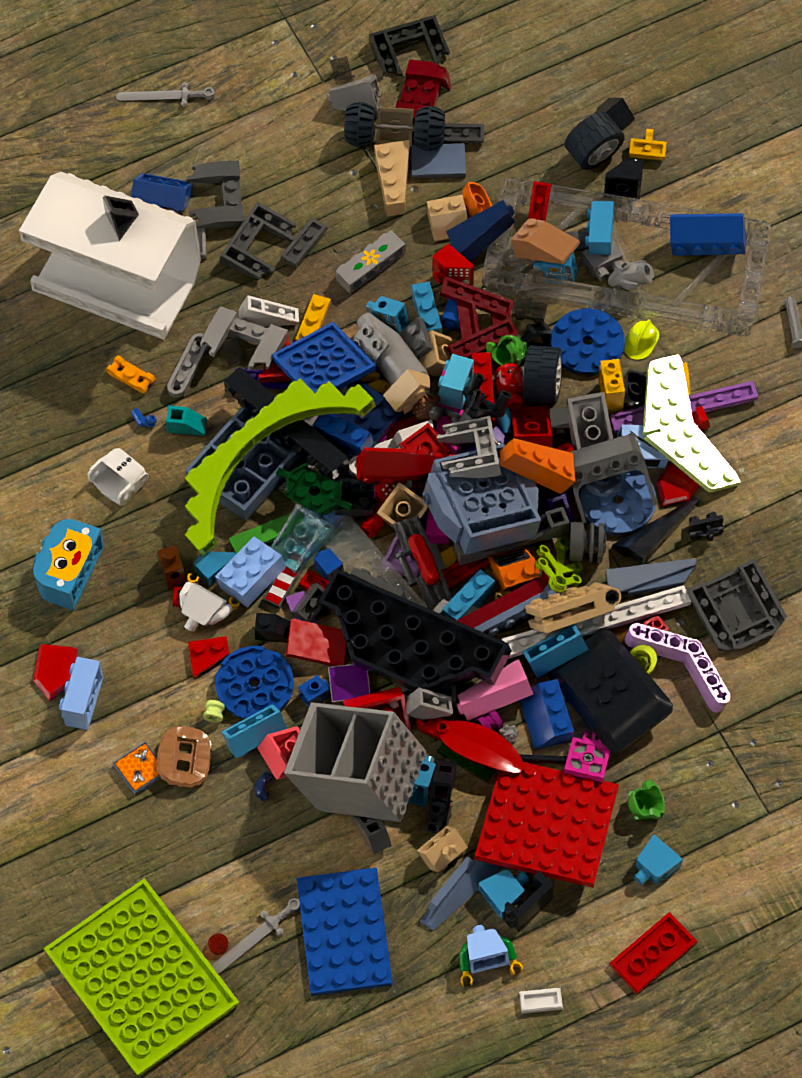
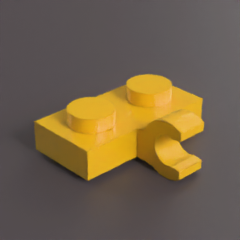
M646 129L645 139L631 138L629 157L665 161L667 142L653 140L654 129Z

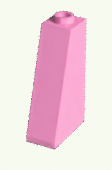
M518 659L502 669L495 685L482 680L457 695L460 703L456 705L460 714H465L468 721L533 695V692Z

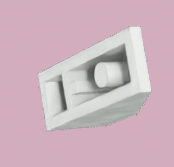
M247 295L239 308L240 319L263 327H269L271 324L284 326L298 325L299 323L298 308Z

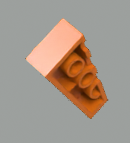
M515 438L499 451L500 466L525 478L534 480V482L559 494L565 492L575 483L573 453Z

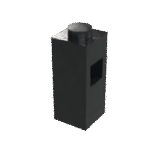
M437 759L430 799L451 801L457 762Z

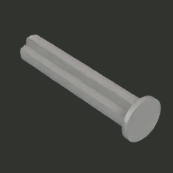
M789 296L785 299V305L793 339L792 347L798 349L802 348V327L796 299Z

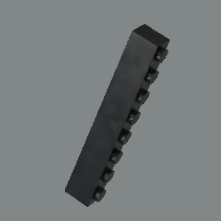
M241 367L237 368L224 380L225 393L231 398L234 397L243 409L247 408L253 417H256L264 406L271 404L276 397ZM303 419L275 431L282 442H287L292 446L293 451L305 457L309 465L318 468L321 475L334 481L348 468V457Z

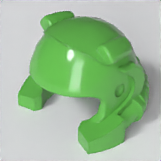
M512 335L501 337L497 346L492 342H488L486 345V352H491V360L498 366L506 363L520 365L527 351L526 342H522L520 338Z
M651 779L642 783L643 787L629 792L628 807L631 813L635 815L634 819H657L663 817L665 801L659 786L654 781H651Z

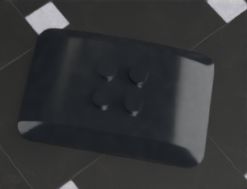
M601 629L585 641L589 650L549 671L548 677L550 680L558 679L564 698L605 747L612 753H620L667 718L673 711V704L610 630Z

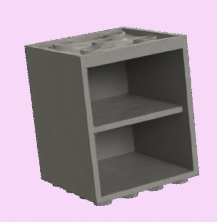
M311 702L284 774L318 811L401 822L406 812L409 797L413 793V786L419 776L420 767L425 760L426 750L394 712Z

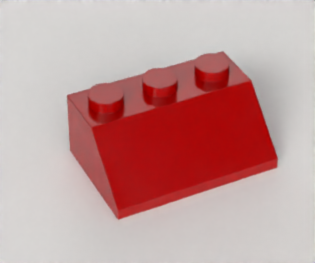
M400 687L343 700V705L347 707L394 712L411 731L405 697Z

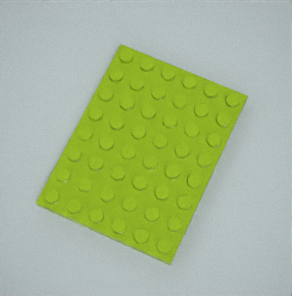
M145 878L44 948L46 954L137 1077H140L240 1005L237 998Z

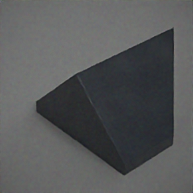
M608 98L597 107V112H607L622 131L635 120L623 98Z
M105 195L103 197L105 213L120 241L139 214L132 200Z
M545 322L526 325L527 329L522 342H526L527 349L530 345L551 347L552 330Z

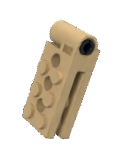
M595 582L589 587H571L566 589L565 593L550 594L544 600H532L531 604L525 605L526 613L534 616V619L528 620L529 626L542 633H548L614 611V606L618 605L621 600V593L617 588Z

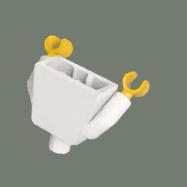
M188 574L187 582L179 593L181 613L189 617L184 627L192 632L195 631L199 623L208 626L220 622L233 610H237L240 605V601L238 604H232L234 596L230 597L228 604H226V600L198 585L199 576H197L196 580H191L192 574Z

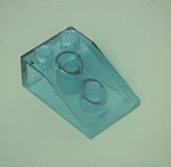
M297 504L270 548L282 555L285 566L294 573H297L326 543L335 526L315 511Z

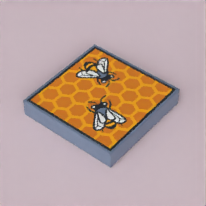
M146 741L113 762L114 768L134 795H137L161 779L160 774L157 772V756Z

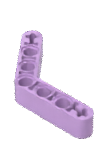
M634 623L630 626L624 637L627 646L635 648L638 645H648L655 650L658 656L683 662L709 709L716 713L723 711L730 700V693L698 640L640 623Z

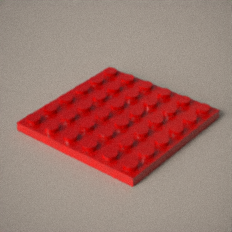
M523 762V769L519 773L513 774L499 771L474 860L532 874H537L540 871L545 877L594 888L619 784L565 774L564 771Z

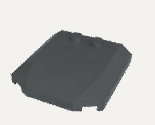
M755 558L739 565L737 569L686 590L689 599L718 651H741L775 634L787 618Z

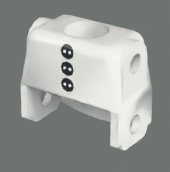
M120 448L113 449L110 453L99 459L88 472V479L106 497L120 506H125L149 478L144 467Z

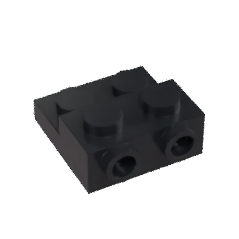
M348 475L337 478V483L342 481L343 500L353 504L349 512L341 507L339 509L336 508L335 515L373 516L375 481L373 483H363V481L351 478Z

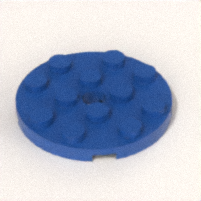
M584 308L571 311L558 320L552 330L551 347L561 348L562 367L578 375L582 373L595 376L599 375L600 361L619 359L620 361L624 352L625 336L622 327L611 315L597 309ZM583 339H590L593 343L586 345L583 343Z
M248 646L234 651L223 660L215 677V688L219 701L225 704V709L235 717L246 719L272 704L279 711L283 710L293 694L294 679L289 663L281 654L264 649L262 646ZM255 679L260 684L256 688L250 686L249 682Z

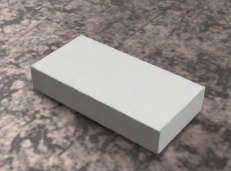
M560 988L519 992L522 1014L563 1010Z

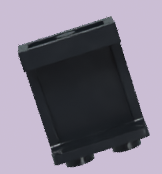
M540 871L533 878L532 891L534 893L522 905L515 908L509 902L505 904L504 921L510 928H515L517 931L521 930L553 899L554 884Z

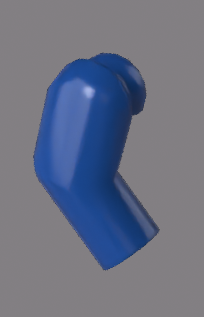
M138 408L131 411V415L138 426L152 428L156 425V416L148 415L144 417Z

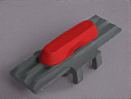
M415 516L394 523V529L404 550L395 554V558L400 562L408 581L406 583L407 586H419L428 608L438 605L444 599L450 601L453 596L442 573L446 566L436 543L430 545L419 517ZM408 556L412 560H416L420 572L416 578H414L406 559Z

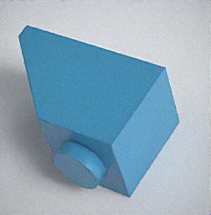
M209 551L204 556L199 555L193 563L194 572L210 587L217 581L215 576L236 553Z

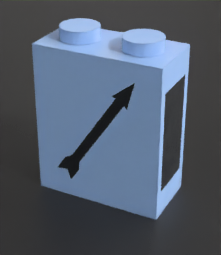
M621 425L617 436L632 435L637 439L647 468L666 467L667 462L670 460L644 440L646 435L642 436L643 425Z

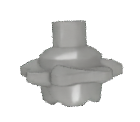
M505 725V727L499 730V734L510 744H513L517 741L519 731L516 730L517 728L514 725Z

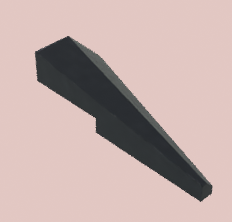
M693 498L617 541L612 545V548L625 557L630 556L642 565L699 504L700 499Z

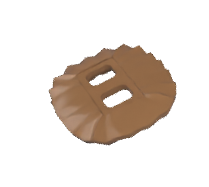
M177 726L165 732L157 753V772L160 774L161 779L165 780L169 785L187 788L200 786L207 779L211 764L212 748L210 739L203 731L193 727ZM180 744L192 745V753H181L179 751ZM177 762H188L190 764L189 771L177 770Z

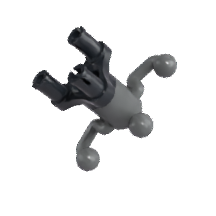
M474 373L469 385L463 391L467 404L462 415L444 407L433 406L429 409L428 416L431 420L438 421L444 415L451 418L452 423L487 416L502 418L506 412V406L511 399V394L501 390L495 403L486 400V394L483 392L480 395L482 391L479 390L485 378L479 373ZM495 439V444L500 445L501 443ZM452 443V444H453L454 446H456V447H459V446H462L464 443Z

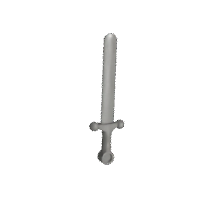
M183 82L181 85L183 90L120 92L116 95V99L119 101L182 99L181 105L185 107L188 104L187 100L189 98L205 97L207 100H212L215 97V93L211 87L201 91H189L187 89L188 83Z
M296 898L290 899L288 905L274 917L269 916L268 912L263 910L260 916L265 918L266 921L211 966L220 974L272 930H275L278 936H282L284 930L279 928L278 923L287 917L288 914L299 911V900Z

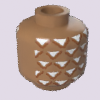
M426 392L424 397L419 399L411 409L414 417L419 421L431 420L428 416V411L433 406L439 407L438 399L433 394Z

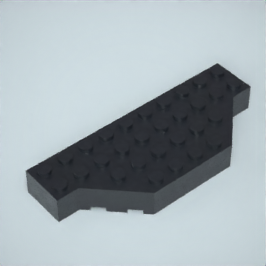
M337 568L319 600L323 610L338 616L351 659L355 666L413 692L418 688L438 692L475 678L495 685L512 652L509 643Z

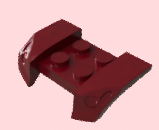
M409 59L405 73V85L400 102H397L395 108L414 109L413 121H415L417 110L426 106L436 107L441 86L451 90L450 75L447 69L433 62Z

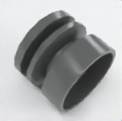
M571 522L569 562H582L584 554H588V560L592 563L593 554H597V563H602L606 550L604 523L598 524L597 532L594 531V523L590 524L589 531H585L583 522Z

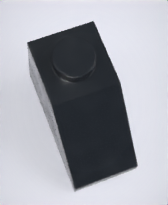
M256 613L255 640L287 643L290 621L277 614Z

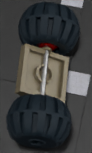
M357 102L346 108L344 138L352 146L364 147L374 141L375 129H377L376 144L410 140V146H412L414 131L415 145L422 150L434 151L441 148L444 143L445 113L433 106L420 108L416 112L415 124H413L414 109L378 107L376 122L374 107L364 102Z

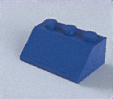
M141 173L133 179L131 197L139 198L149 204H155L162 209L169 207L172 211L181 212L188 207L194 183Z
M558 679L538 683L531 688L533 695L520 700L534 749L538 750L572 741L574 730Z

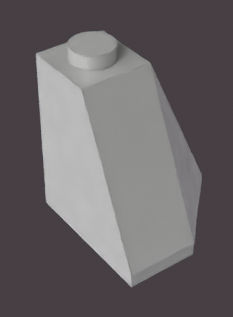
M376 74L333 87L328 94L329 103L333 105L334 109L346 111L349 105L364 102L374 107L377 116L378 107H382L381 104L378 105L381 93Z

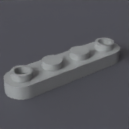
M197 333L191 337L167 384L168 393L172 397L179 398L186 393L209 347L207 343L203 347L197 346L204 336L203 333Z

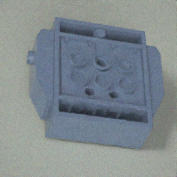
M505 444L496 445L497 455H498V460H499V465H500V452H499V451H500L503 447H505ZM477 450L433 461L422 495L424 503L428 505L438 528L453 542L460 543L465 555L536 537L541 518L537 512L538 488L534 480L525 478L500 466L501 476L487 478L452 477L448 469L444 470L442 468L441 462L477 456Z

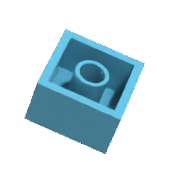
M452 354L450 361L447 360L445 363L444 371L446 372L444 376H440L438 396H440V404L462 410L466 400L463 391L473 377L474 360Z

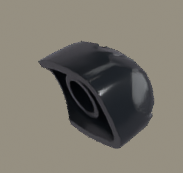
M628 370L623 378L625 388L623 407L628 410L637 409L645 403L647 377L643 373Z

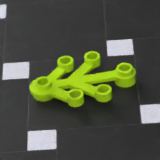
M560 536L555 542L556 560L545 545H541L536 551L541 558L535 562V567L546 573L549 577L550 588L559 593L564 592L569 585L578 587L582 581L578 574L583 570V566L579 562H573V564L564 566L565 553L570 549V540L565 536ZM548 562H549V564L551 565V567L554 569L555 574H554V572L551 570V568L548 566ZM573 573L569 578L563 576V574Z

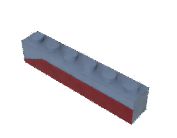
M544 574L457 621L493 637L500 630L512 627L515 622L529 618L531 615L526 613L525 605L531 604L532 600H544L548 598V595L559 592H555L550 588L549 577Z

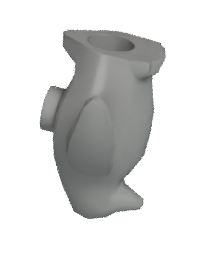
M644 260L631 263L626 261L609 275L608 284L619 290L621 287L626 290H634L643 283H652L654 272L650 264Z

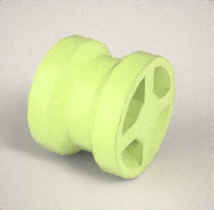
M216 700L206 701V711L203 714V718L213 723L222 722V712L225 710V704Z

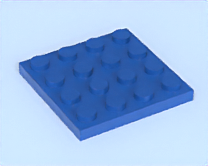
M334 322L271 354L273 361L292 381H297L301 378L314 393L317 392V389L322 384H326L328 381L340 390L376 370V365Z

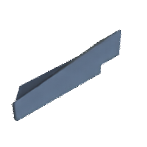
M693 558L607 569L605 582L606 585L617 588L620 593L627 591L628 596L682 586L688 580L693 569L695 570L697 560Z
M466 857L430 901L427 907L428 911L420 919V923L432 931L435 930L478 891L479 882L497 874L503 866L478 860L473 862L472 859Z

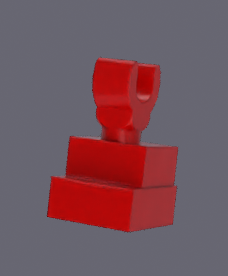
M703 406L695 408L696 411L692 412L693 422L700 430L710 428L709 419Z

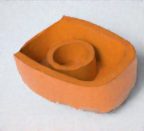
M468 182L463 187L462 196L470 218L492 206L486 191L480 184Z

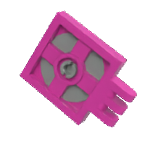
M585 730L583 739L572 738L564 773L603 782L610 751L602 744L600 739H595L596 735L594 732H592V736L589 738V731Z

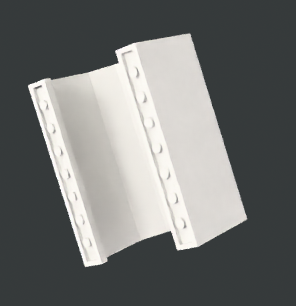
M59 172L50 176L19 229L21 241L52 252L39 277L32 276L30 280L32 291L163 340L166 338L195 284L201 262L196 221L191 217L181 216L172 210H165L155 204L143 202L139 198L127 196L123 192L110 190L103 185L99 186L90 180L80 179L71 173ZM105 195L132 200L139 214L120 241L105 213L103 197Z

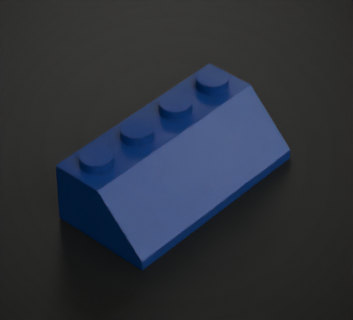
M744 213L670 215L672 255H738L746 253L747 234Z

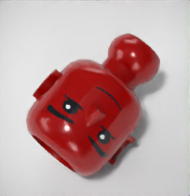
M506 363L495 370V392L500 394L501 390L509 392L511 399L507 407L515 410L523 405V370L517 364Z

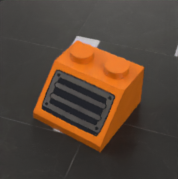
M525 547L488 557L501 592L517 589L541 577L540 571L535 567V558Z

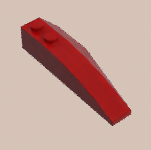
M365 447L356 458L357 480L363 481V483L382 481L383 484H391L393 481L428 478L433 461L445 457L438 452L424 455V451L417 450L416 453H408V449ZM448 454L446 455V457L453 456L456 454Z

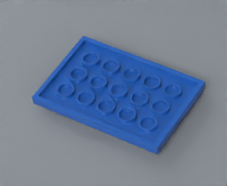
M377 867L298 877L297 886L311 996L393 985Z

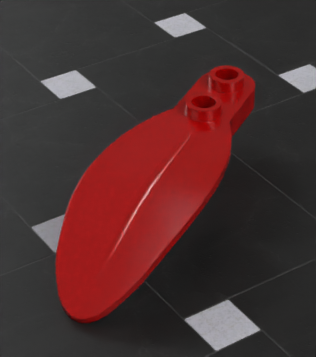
M441 717L426 720L417 718V726L420 732L443 741L450 750L470 761L506 773L515 774L523 769V761L518 751L503 736L490 728L472 722L448 721Z

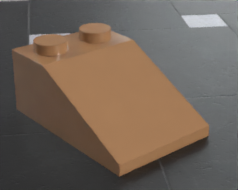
M528 219L511 239L516 258L564 264L580 244V240L546 221Z

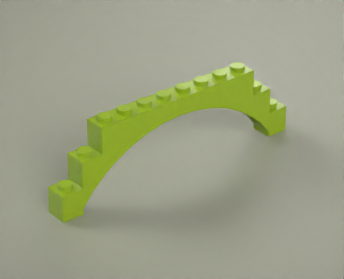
M301 378L293 381L286 391L278 394L271 404L264 406L256 417L249 419L241 430L235 431L227 442L220 444L212 455L206 456L197 468H193L188 472L185 479L198 494L191 497L185 505L190 515L198 522L187 530L185 536L202 556L217 545L214 539V525L220 496L235 467L257 443L288 424L312 416L352 414L363 418L376 407L373 398L359 384L351 387L346 392V395L343 396L330 381L322 384L316 393Z

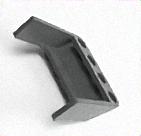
M625 435L570 452L573 453L575 483L571 487L584 526H587V522L579 499V489L585 484L633 470L641 471L644 474L653 506L657 505L639 443L634 436Z

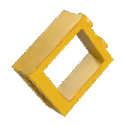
M619 359L600 361L598 385L600 393L604 392L608 414L622 412L625 388Z

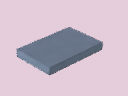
M443 144L441 148L434 151L422 150L416 145H412V178L466 177L465 144Z

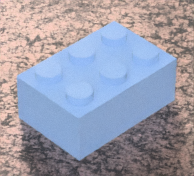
M253 537L221 569L215 578L220 589L231 597L234 596V599L240 601L241 604L248 608L286 566L282 555L256 537Z
M77 657L75 663L71 665V678L65 684L66 695L60 701L59 710L62 711L61 717L64 719L65 726L88 730L104 677L100 661Z

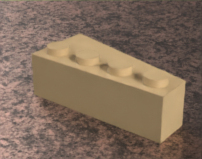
M410 140L374 145L375 162L386 215L389 217L405 214Z

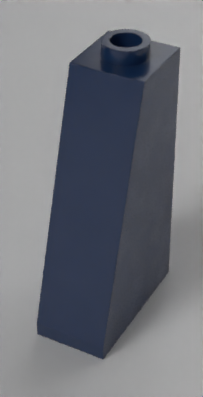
M502 200L447 230L446 232L452 247L468 261H471L516 223L513 216L515 211L511 204L507 205Z

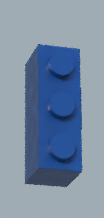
M332 414L319 415L312 425L328 441L358 455L365 447L371 448L374 443L370 432Z

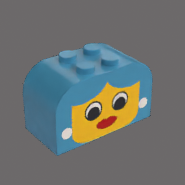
M66 519L55 524L49 535L45 536L42 542V549L35 556L33 567L38 592L44 600L73 611L75 610L105 547L100 528L77 520Z

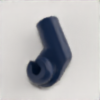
M265 772L254 785L255 796L261 801H265L269 797L266 785L273 777L268 772Z

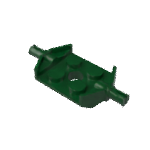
M307 463L291 472L281 467L277 469L276 475L285 478L287 482V498L322 516L330 514L336 508L339 509V507L348 512L352 509L353 504L344 501L342 498V481L337 483L308 468ZM312 489H317L320 492L316 496L309 494Z

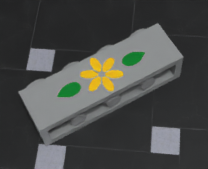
M392 230L382 234L377 241L367 245L362 252L355 254L350 261L341 264L337 268L336 281L349 294H352L405 255L406 244Z

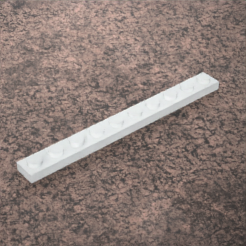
M683 585L614 606V611L575 623L582 637L594 634L601 629H611L691 604V600ZM565 627L548 633H542L533 629L503 638L502 641L509 643L512 650L508 659L523 655L524 650Z

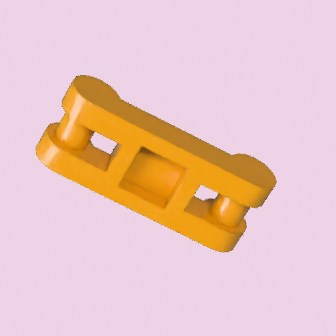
M119 355L113 359V364L106 368V372L143 394L148 390V386L156 380L154 375L144 372L125 361ZM119 367L123 368L121 372L117 370Z

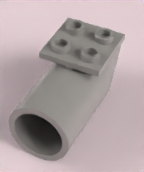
M365 313L357 320L359 331L352 341L377 366L391 386L407 369L428 374L429 376V373L396 331L372 313Z

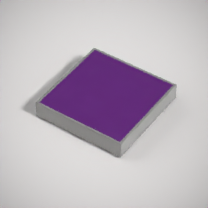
M355 664L328 667L332 705L343 704V700L370 694L368 671L355 666Z

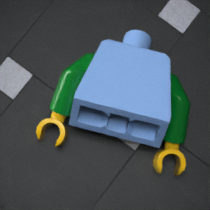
M482 925L475 926L473 934L467 936V943L463 944L459 953L460 971L463 972L460 980L461 985L464 987L463 980L469 978L472 986L473 979L469 975L470 970L471 973L509 965V961L511 962L509 972L515 975L513 966H517L521 973L523 966L520 962L516 961L517 955L512 942L503 935H498L495 929L485 930Z

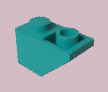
M168 405L166 417L167 433L205 436L206 417L188 407Z

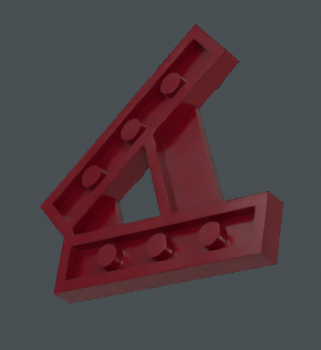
M445 276L439 295L456 301L462 339L446 348L450 356L455 354L470 358L472 353L485 351L488 342L498 345L501 337L505 335L517 336L519 334L510 319L514 301ZM476 309L491 314L492 326L479 331Z

